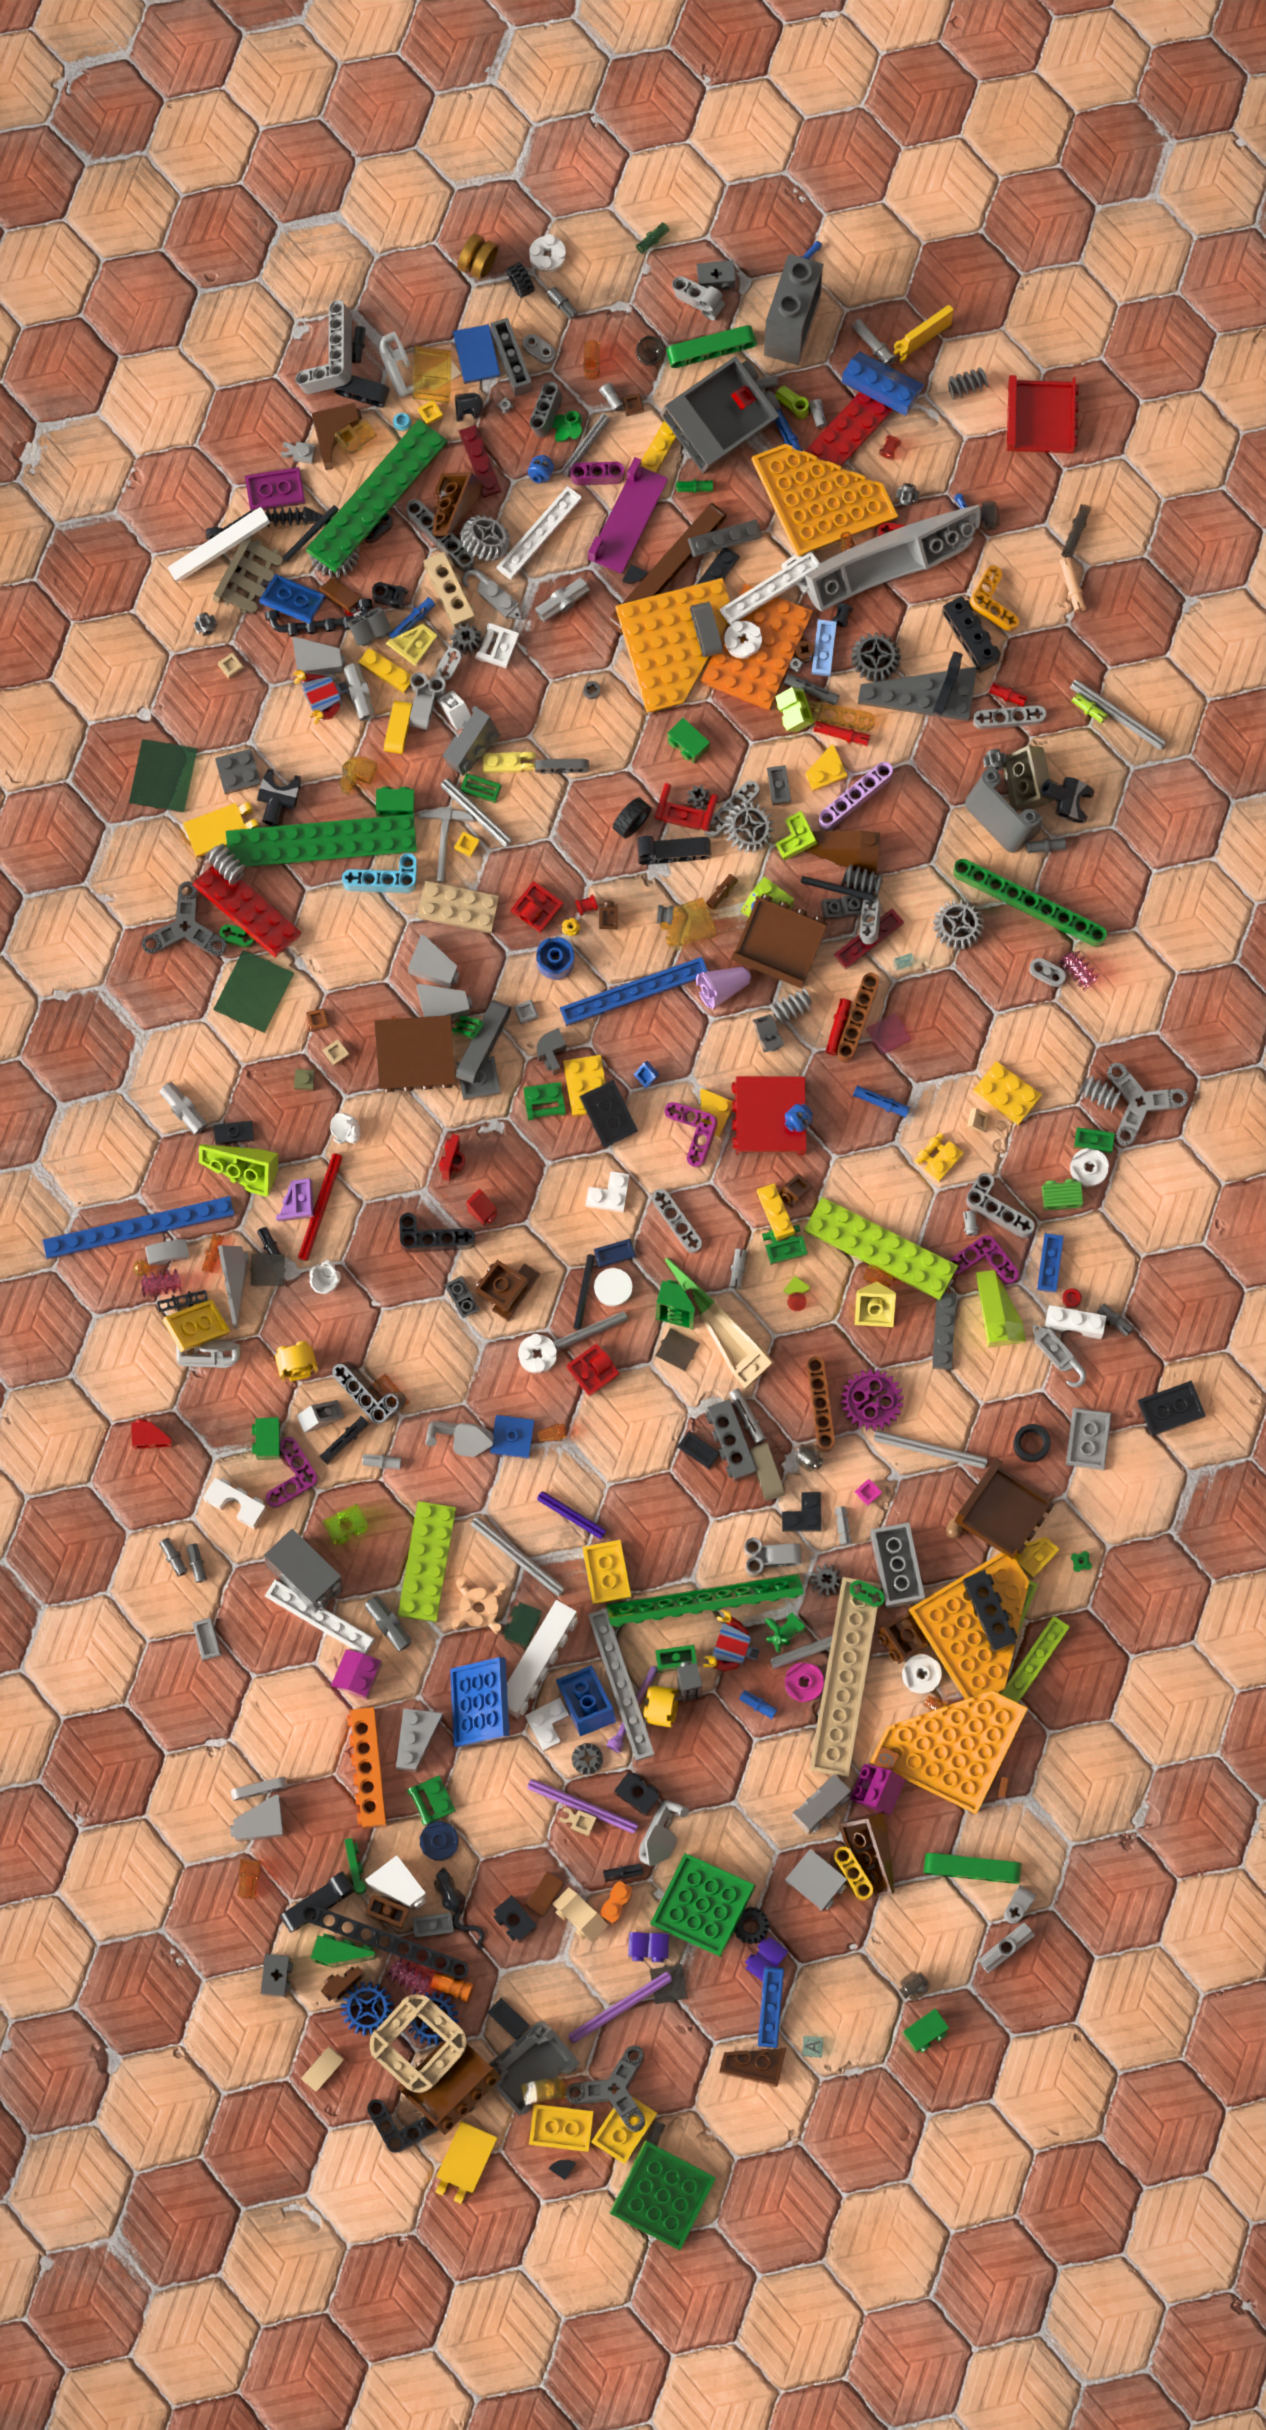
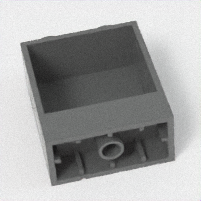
M792 254L787 256L783 273L781 274L766 319L764 356L799 366L821 301L823 263Z
M736 356L670 401L660 413L703 474L770 428L779 417L776 411L781 407L777 398L769 390L762 393L755 383L759 376L753 365L747 360L741 363ZM746 385L756 398V401L741 410L731 397V394Z

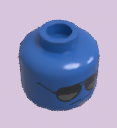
M546 455L536 456L532 459L528 468V475L535 483H545L550 480L554 470L552 460Z
M795 1104L785 1113V1125L790 1131L802 1132L812 1123L813 1113L805 1104Z

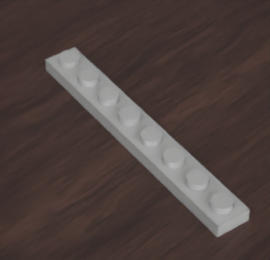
M607 1609L588 1614L635 1760L637 1762L655 1756L613 1627L609 1623Z

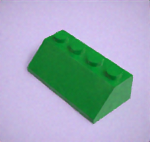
M670 1279L667 1281L662 1280L656 1301V1320L693 1330L695 1308L681 1285H678L677 1281Z

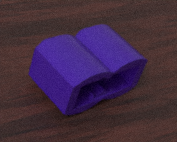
M629 1932L628 1957H631L632 1961L644 1962V1958H650L652 1962L664 1963V1959H668L669 1934Z
M771 1937L768 1940L763 1938L757 1946L760 1950L756 1955L751 1954L745 1962L747 1964L745 1969L761 1982H763L764 1966L777 1967L789 1952Z

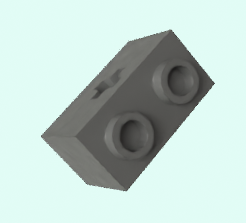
M733 260L697 264L696 272L699 285L707 289L711 286L723 291L735 288L736 280Z
M265 1954L260 1993L262 1996L286 1998V1993H290L291 1981H288V1973L292 1974L293 1961H290L289 1956ZM277 1971H279V1973L283 1976L282 1978L280 1977L278 1981H275V1978L272 1977V1975H275Z

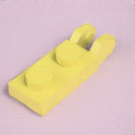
M534 752L485 753L483 756L484 773L535 770V764H521V760L534 759L536 754Z

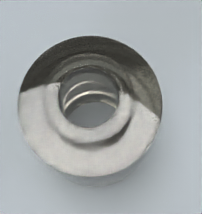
M985 501L981 504L982 507H980L981 526L986 530H994L1000 524L999 508L996 502Z

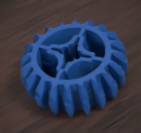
M361 1982V1989H358L355 1984L353 1986L355 1989L354 1993L349 1989L347 1990L350 1998L343 1996V2000L348 2002L347 2004H341V2008L347 2009V2011L341 2012V2015H348L343 2021L345 2024L351 2021L352 2023L348 2028L351 2030L356 2026V2034L360 2032V2029H363V2036H366L367 2030H370L372 2035L373 2029H378L389 2017L387 2016L388 2013L391 2014L394 2011L393 2009H388V2007L394 2005L392 2001L387 2002L392 1997L391 1994L384 1996L387 1991L386 1988L378 1991L380 1988L378 1983L375 1988H372L373 1983L369 1982L368 1988H365V1983ZM363 1993L376 1994L374 1998L372 1997L368 2001H364L359 1997ZM380 1999H382L384 2004L382 2017L375 2011V2007ZM353 2001L360 2006V2011L355 2018L352 2017L351 2013ZM360 2002L366 2006L372 2004L373 2007L371 2009L375 2016L369 2012L363 2013L364 2008ZM365 2017H372L377 2021L371 2025L359 2023Z
M433 1991V1997H429V1993L425 1992L426 1997L434 2003L441 2004L439 2008L442 2011L446 2008L449 2017L455 2023H459V2019L453 2018V2016L459 2015L458 2011H451L456 2005H448L451 1998L448 1997L443 2001V1993L440 1994L439 1998H436V1991ZM415 2018L408 2025L413 2026L408 2030L410 2034L416 2031L413 2037L415 2040L421 2036V2044L425 2042V2039H428V2046H431L432 2040H435V2044L439 2045L438 2039L441 2037L438 2034L429 2035L424 2033L430 2028L425 2022L418 2028Z

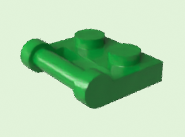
M561 1082L523 1087L528 1121L544 1116L566 1115ZM558 1103L559 1106L532 1111L533 1106Z
M439 1775L407 1790L422 1817L421 1822L423 1826L456 1812ZM422 1790L425 1791L435 1814L429 1816L419 1794Z

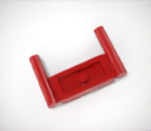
M665 783L654 819L695 830L702 829L703 831H708L718 796L711 794L706 811L667 803L671 785Z

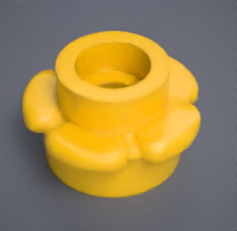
M570 918L563 921L562 931L565 935L575 936L580 931V924L577 923L576 919Z

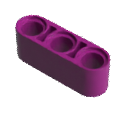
M620 462L576 463L571 467V481L575 485L620 484L624 480V466ZM596 471H600L602 474L600 476H595L593 473ZM613 471H619L620 474H619V475H613L612 472H613ZM582 472L583 475L576 476L575 473Z

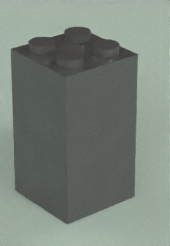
M293 1529L264 1554L266 1566L314 1613L318 1610H324L328 1605V1601L332 1597L336 1598L343 1590L341 1576Z

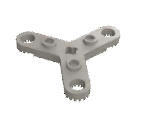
M1114 1063L1108 1068L1107 1076L1118 1091L1121 1090V1095L1129 1104L1116 1133V1141L1121 1146H1129L1134 1142L1146 1112L1180 1109L1187 1103V1093L1182 1089L1145 1092L1123 1064ZM1115 1068L1122 1071V1075L1118 1078L1114 1077L1111 1072ZM1180 1094L1183 1097L1182 1103H1175L1173 1096ZM1142 1098L1145 1105L1138 1107L1135 1100ZM1128 1132L1131 1138L1123 1141L1120 1138V1134Z

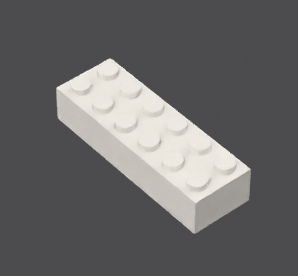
M558 1600L554 1602L507 1682L508 1713L517 1719L520 1715L523 1716L529 1707L528 1700L530 1698L533 1699L539 1690L538 1683L545 1680L549 1673L548 1666L555 1663L558 1658V1649L565 1646L568 1641L567 1634L569 1630L573 1632L578 1623L577 1611Z

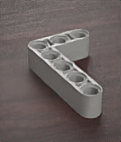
M341 300L333 301L329 306V364L306 369L296 375V383L306 394L343 386L351 380L352 314Z

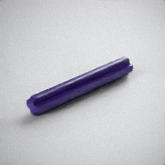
M541 1491L537 1497L539 1502L599 1539L603 1538L606 1533L604 1528L546 1492Z

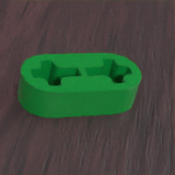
M226 924L220 929V937L228 944L249 948L255 943V940L250 935L251 940H247L245 943L243 938L239 936L246 937L248 934L238 926ZM228 930H231V933L233 935H229V937L226 938L224 932H228Z
M861 1580L852 1582L849 1587V1593L853 1598L871 1607H879L885 1600L881 1590ZM858 1584L861 1585V1589L865 1591L866 1594H863L861 1592L855 1594V1589L853 1588V1586L857 1587ZM868 1593L871 1594V1595H873V1596H874L876 1593L879 1594V1597H878V1598H879L881 1601H880V1602L877 1601L876 1603H873V1602H872L873 1599H872L871 1597L867 1596Z

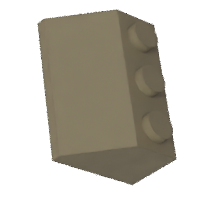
M1028 745L1006 756L1007 761L1006 764H1003V770L1011 807L1015 811L1041 807L1054 801L1041 792L1042 784L1047 779H1050L1043 747Z

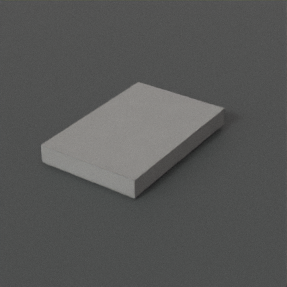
M1073 1408L1066 1466L1105 1470L1112 1413Z

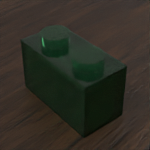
M522 1602L518 1606H514L510 1615L513 1619L510 1624H506L503 1631L505 1641L527 1650L542 1611Z

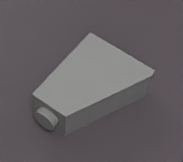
M298 637L292 638L297 670L317 675L343 672L342 666L346 665L344 654L340 655L339 648Z
M421 934L410 961L408 973L452 988L453 983H457L460 973H457V966L425 935Z
M424 984L416 985L424 1017L451 1015V1019L470 1014V1008L473 1007L470 996L466 997L465 991Z
M279 1795L272 1796L233 1820L234 1825H230L231 1837H235L236 1842L283 1837Z

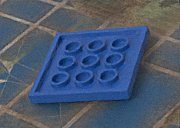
M505 1657L493 1658L450 1669L454 1747H463L509 1736L510 1726Z

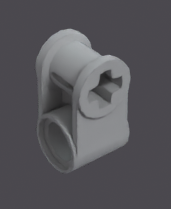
M1019 1885L1004 1912L1005 1920L1010 1924L1018 1923L1026 1910L1031 1906L1037 1894ZM1013 1910H1016V1911H1017V1913H1016L1017 1916H1015L1014 1918H1012V1917H1011V1912H1012Z

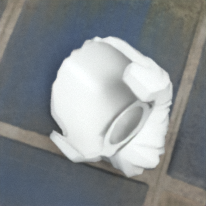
M346 1113L335 1114L330 1123L331 1133L337 1138L333 1139V1141L338 1144L346 1142L357 1143L361 1136L358 1120Z
M328 1259L325 1262L323 1261L318 1269L312 1267L310 1270V1284L317 1293H330L341 1280V1273L336 1271L334 1262Z

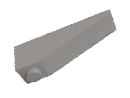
M221 1245L218 1246L235 1329L239 1325L247 1272L246 1263H249L248 1252H244L242 1246Z

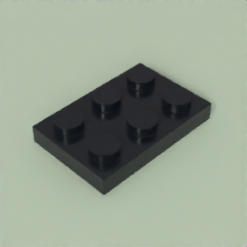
M614 1080L608 1081L579 1096L603 1148L638 1132Z
M1192 1380L1137 1400L1151 1437L1206 1417Z

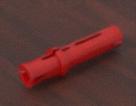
M817 720L813 732L847 740V743L854 742L868 746V740H870L871 736L856 732L852 728L849 730Z
M840 998L837 1012L833 1016L834 1022L826 1046V1054L837 1055L838 1046L845 1023L848 1021L847 1016L852 1003L848 999Z

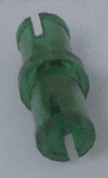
M661 222L652 232L649 231L646 234V237L636 245V249L644 254L650 247L659 243V239L670 231L669 227Z

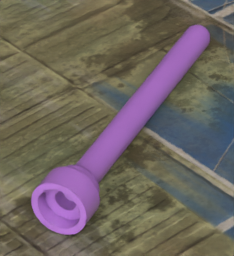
M656 1666L650 1668L636 1695L639 1707L658 1672ZM623 1722L616 1736H613L612 1739L610 1738L606 1745L609 1749L618 1753L621 1752L624 1746L623 1738L626 1734Z

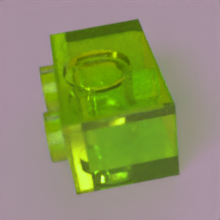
M358 1504L322 1521L333 1544L338 1543V1545L349 1540L348 1537L354 1534L359 1536L365 1533L366 1528H368V1524ZM347 1521L352 1524L348 1530L341 1528L343 1522Z

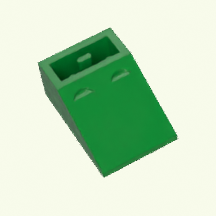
M323 1933V1936H317L311 1960L314 1963L334 1968L374 1960L377 1958V1955L373 1952V1948L361 1945V1948H359L352 1941L342 1939V1942L336 1941L334 1936Z

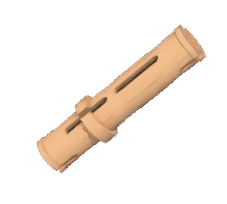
M1066 557L1068 564L1066 565L1063 558L1060 560V564L1069 589L1068 596L1072 600L1074 612H1080L1078 605H1080L1083 612L1086 610V606L1082 598V589L1079 588L1072 559L1071 557Z

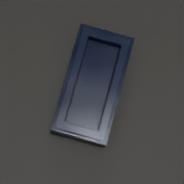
M631 1239L593 1249L599 1268L636 1258Z

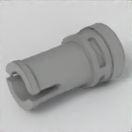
M611 382L599 389V392L607 399L613 411H618L624 406L615 393L616 390Z
M822 400L810 401L809 409L813 414L816 428L827 426Z

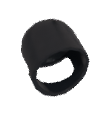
M465 393L455 395L456 422L463 421V414H471L473 419L482 416L484 405L479 394Z

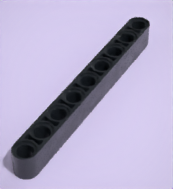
M306 1905L302 1909V1918L311 1924L455 1978L461 1979L468 1974V1965L459 1959L315 1905ZM307 1908L315 1909V1918L307 1919L305 1917V1910ZM326 1915L334 1917L335 1922L332 1926L324 1924L323 1919ZM347 1921L353 1924V1930L350 1933H345L342 1930L343 1923ZM363 1929L371 1930L372 1937L369 1940L361 1938V1931ZM382 1936L390 1938L391 1942L388 1947L380 1945L379 1940ZM407 1943L409 1946L408 1953H399V1944ZM419 1950L427 1952L428 1957L425 1961L417 1959L416 1955ZM438 1957H444L446 1959L445 1967L438 1968L435 1965V1960ZM462 1964L465 1967V1972L462 1975H456L454 1972L455 1965Z

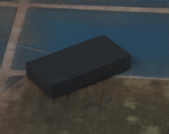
M689 1431L677 1446L678 1449L708 1470L720 1455L718 1451Z
M502 1998L487 2012L515 2040L530 2026Z

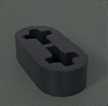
M386 514L383 518L384 521L387 520L388 525H381L380 521L372 530L374 531L373 536L368 535L364 540L365 542L373 543L392 528V517L389 514Z

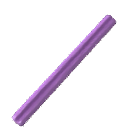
M531 1779L528 1783V1789L585 1812L630 1833H635L638 1828V1824L539 1781Z
M668 1972L663 1973L569 2033L568 2037L572 2043H576L672 1982L671 1975Z

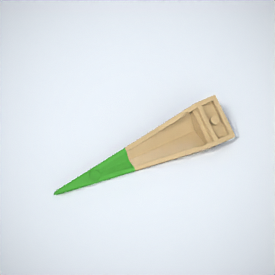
M665 1258L666 1263L684 1291L689 1288L692 1289L695 1296L694 1299L702 1312L699 1315L716 1342L731 1372L744 1388H748L774 1361L749 1333L669 1258Z

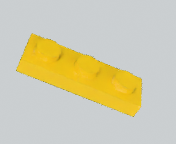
M663 421L641 460V467L657 473L677 438L665 421Z
M369 647L358 661L361 667L403 694L411 686V674Z
M775 1183L757 1189L758 1197L776 1240L794 1235L795 1230Z

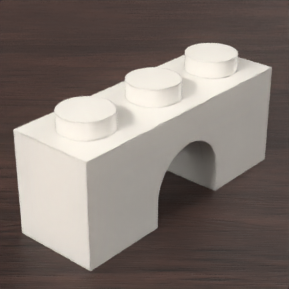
M1049 1305L1044 1328H1050V1330L1059 1332L1073 1330L1082 1333V1336L1101 1339L1106 1316Z
M214 1478L203 1496L204 1501L219 1510H222L229 1501L238 1502L241 1505V1509L236 1516L237 1519L255 1529L266 1511V1507L263 1505L264 1502L257 1497L253 1499L248 1497V1493L239 1487L234 1489L230 1486L231 1483L223 1478L220 1480Z

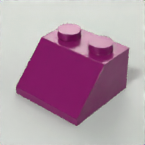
M346 1649L331 1686L368 1700L382 1662L366 1654Z

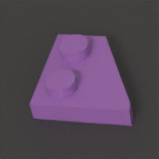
M310 1178L291 1181L288 1194L282 1202L284 1204L282 1210L276 1216L278 1222L314 1217L313 1189Z

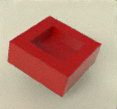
M746 385L731 394V397L741 410L756 401V398Z

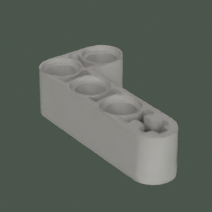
M989 1173L980 1174L968 1192L967 1206L1020 1238H1029L1034 1230L1033 1220L990 1196L994 1178ZM987 1180L990 1183V1185L988 1187H983L980 1184V1181ZM978 1196L980 1202L974 1203L970 1197ZM993 1205L997 1211L989 1212L987 1207ZM1011 1215L1014 1220L1007 1222L1003 1217ZM1019 1220V1224L1015 1227L1016 1221ZM1025 1225H1027V1226H1028V1229H1026L1025 1231H1023V1230H1022V1227H1024Z

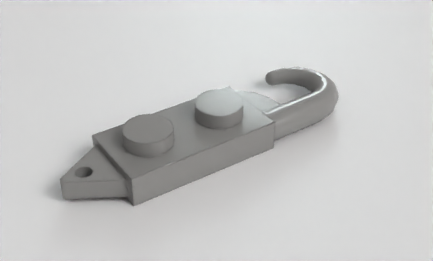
M470 569L464 573L462 581L466 587H469L467 578L470 575L476 576L481 581L478 585V593L504 618L507 619L509 617L521 620L518 608L519 603L493 580H490L478 569Z
M1033 1325L1034 1342L1060 1371L1066 1372L1074 1368L1080 1375L1078 1382L1073 1383L1067 1380L1066 1383L1071 1387L1082 1386L1086 1381L1087 1374L1085 1369L1074 1358V1355L1050 1328L1046 1329Z

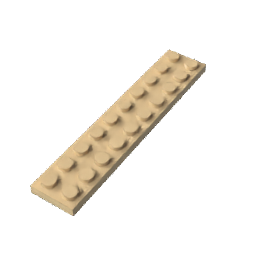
M843 1577L809 1771L830 1775L835 1774L836 1776L848 1778L877 1607H871L853 1598L849 1593V1587L857 1579ZM863 1581L881 1590V1584ZM858 1584L857 1587L853 1586V1588L855 1589V1594H858L859 1592L866 1594V1592L861 1589V1585ZM868 1593L867 1596L873 1599V1603L879 1601V1594L876 1593L873 1596Z

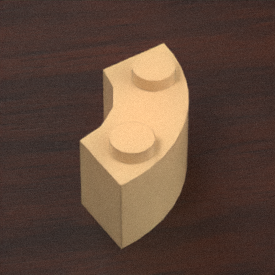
M569 1887L552 1904L557 1909L555 1913L563 1921L567 1919L577 1929L575 1932L583 1940L588 1938L593 1942L608 1926L604 1919Z

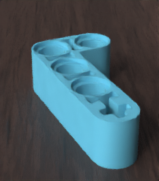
M410 853L403 854L399 861V871L346 870L342 875L343 886L348 891L411 893L415 890L417 882L416 858ZM406 861L413 863L410 867H405L403 864ZM368 878L375 880L372 884L365 883V880ZM390 878L393 880L392 884L384 883L386 879ZM406 879L412 880V883L410 885H404L403 881Z

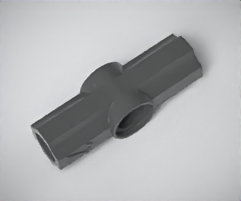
M378 1595L372 1597L364 1604L370 1615L375 1619L376 1625L390 1639L398 1652L406 1649L412 1643L411 1638L400 1626V1621L392 1611H389Z

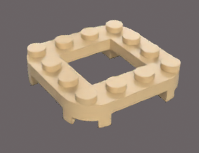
M411 1995L404 1998L370 2037L372 2056L408 2090L416 2093H423L432 2089L464 2054L467 2046L464 2031L424 1995ZM417 2015L446 2041L420 2072L391 2046Z

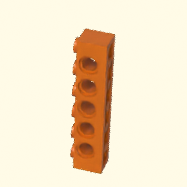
M374 1707L350 1710L351 1715H347L348 1727H352L353 1732L352 1735H349L350 1747L354 1746L355 1754H351L352 1766H356L357 1772L353 1774L354 1786L358 1785L359 1792L355 1793L356 1805H360V1813H357L358 1825L362 1824L363 1829L387 1827ZM360 1725L368 1727V1731L365 1734L357 1732V1728ZM363 1744L369 1745V1752L365 1754L359 1752L360 1746ZM364 1764L372 1766V1770L369 1773L361 1771V1767ZM367 1783L374 1785V1789L370 1793L363 1791V1786ZM374 1803L376 1809L373 1812H367L365 1810L366 1804Z

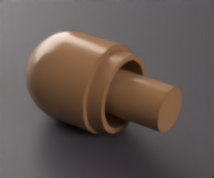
M955 1518L948 1522L946 1528V1535L950 1539H957L963 1530V1527L954 1522Z

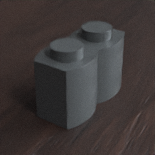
M381 607L375 608L347 622L358 646L369 645L374 638H383L392 630Z

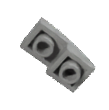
M186 1239L166 1241L145 1247L149 1265L167 1264L169 1261L187 1260L189 1258Z

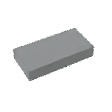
M212 1618L193 1622L202 1661L221 1656Z

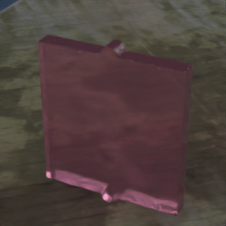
M896 1013L866 1028L872 1038V1044L876 1045L881 1055L911 1040L904 1029L905 1025L900 1022Z

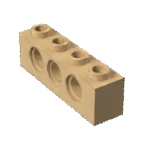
M442 552L424 560V568L453 629H459V624L465 627L467 623L472 624L475 622L474 615H476L474 606L472 604L469 605L467 601L469 596L465 588L462 589L459 584L461 579L458 573H454L452 570L454 565L450 556L446 557L445 553ZM441 572L448 573L446 577L439 576ZM454 588L455 592L448 593L446 590ZM456 604L463 605L461 609L454 608Z

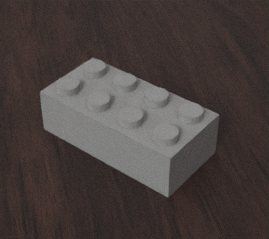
M909 1522L871 1529L870 1537L881 1590L885 1596V1609L923 1601L925 1595Z

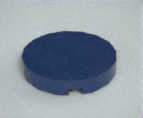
M435 1821L428 1824L422 1831L420 1847L429 1859L444 1861L451 1858L457 1851L459 1837L456 1830L450 1824L443 1821Z

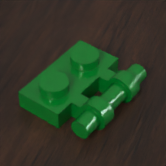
M799 1224L793 1226L795 1233L801 1232ZM772 1229L762 1234L763 1241L770 1239L772 1241V1244L765 1245L770 1265L807 1256L808 1254L803 1236L795 1237L792 1235L788 1237L789 1239L778 1242Z

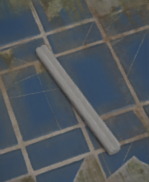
M1077 679L1072 683V690L1077 693L1079 692L1090 702H1095L1098 708L1159 750L1165 746L1166 740Z
M876 1431L874 1441L983 1469L988 1461L986 1457L882 1431Z
M475 1517L472 1520V1527L555 1595L560 1596L564 1592L565 1588L483 1520L479 1517Z

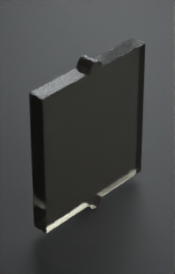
M252 1254L251 1268L249 1269L251 1271V1285L284 1286V1272H286L284 1268L285 1254Z
M670 1328L664 1340H661V1346L655 1356L686 1371L691 1360H694V1354L700 1343Z
M682 1964L664 1965L661 1968L650 1969L651 1981L665 1972H668L672 1977V1982L654 1992L655 2004L667 2002L672 2004L674 2001L688 1999Z

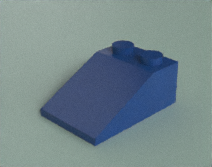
M592 1665L556 1679L558 1688L580 1737L616 1722L613 1707Z

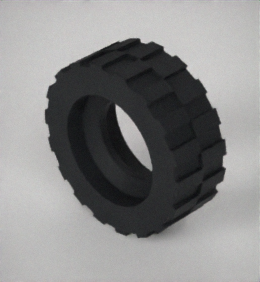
M640 797L633 799L619 813L612 828L623 838H629L647 820L652 810L651 806Z

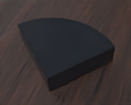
M631 565L623 578V583L632 584L642 581L648 572Z
M559 2160L548 2169L563 2180H566L576 2163L570 2160Z

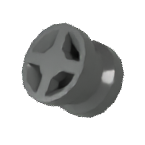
M658 905V924L667 922L668 925H672L674 906L664 907L663 905Z

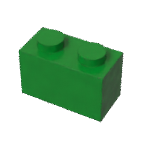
M684 718L667 732V741L674 749L677 747L681 751L683 758L687 761L691 760L695 763L710 749V742Z
M387 786L376 789V816L414 815V789L409 787L392 789Z
M279 1417L255 1418V1424H252V1435L256 1436V1443H252V1454H256L257 1460L280 1459Z
M694 1645L655 1650L658 1673L676 1671L678 1667H681L680 1664L692 1661V1664L697 1663Z
M933 2009L905 2029L902 2034L915 2053L919 2050L923 2053L931 2047L930 2042L934 2039L940 2041L947 2036L946 2031L949 2027L938 2011Z

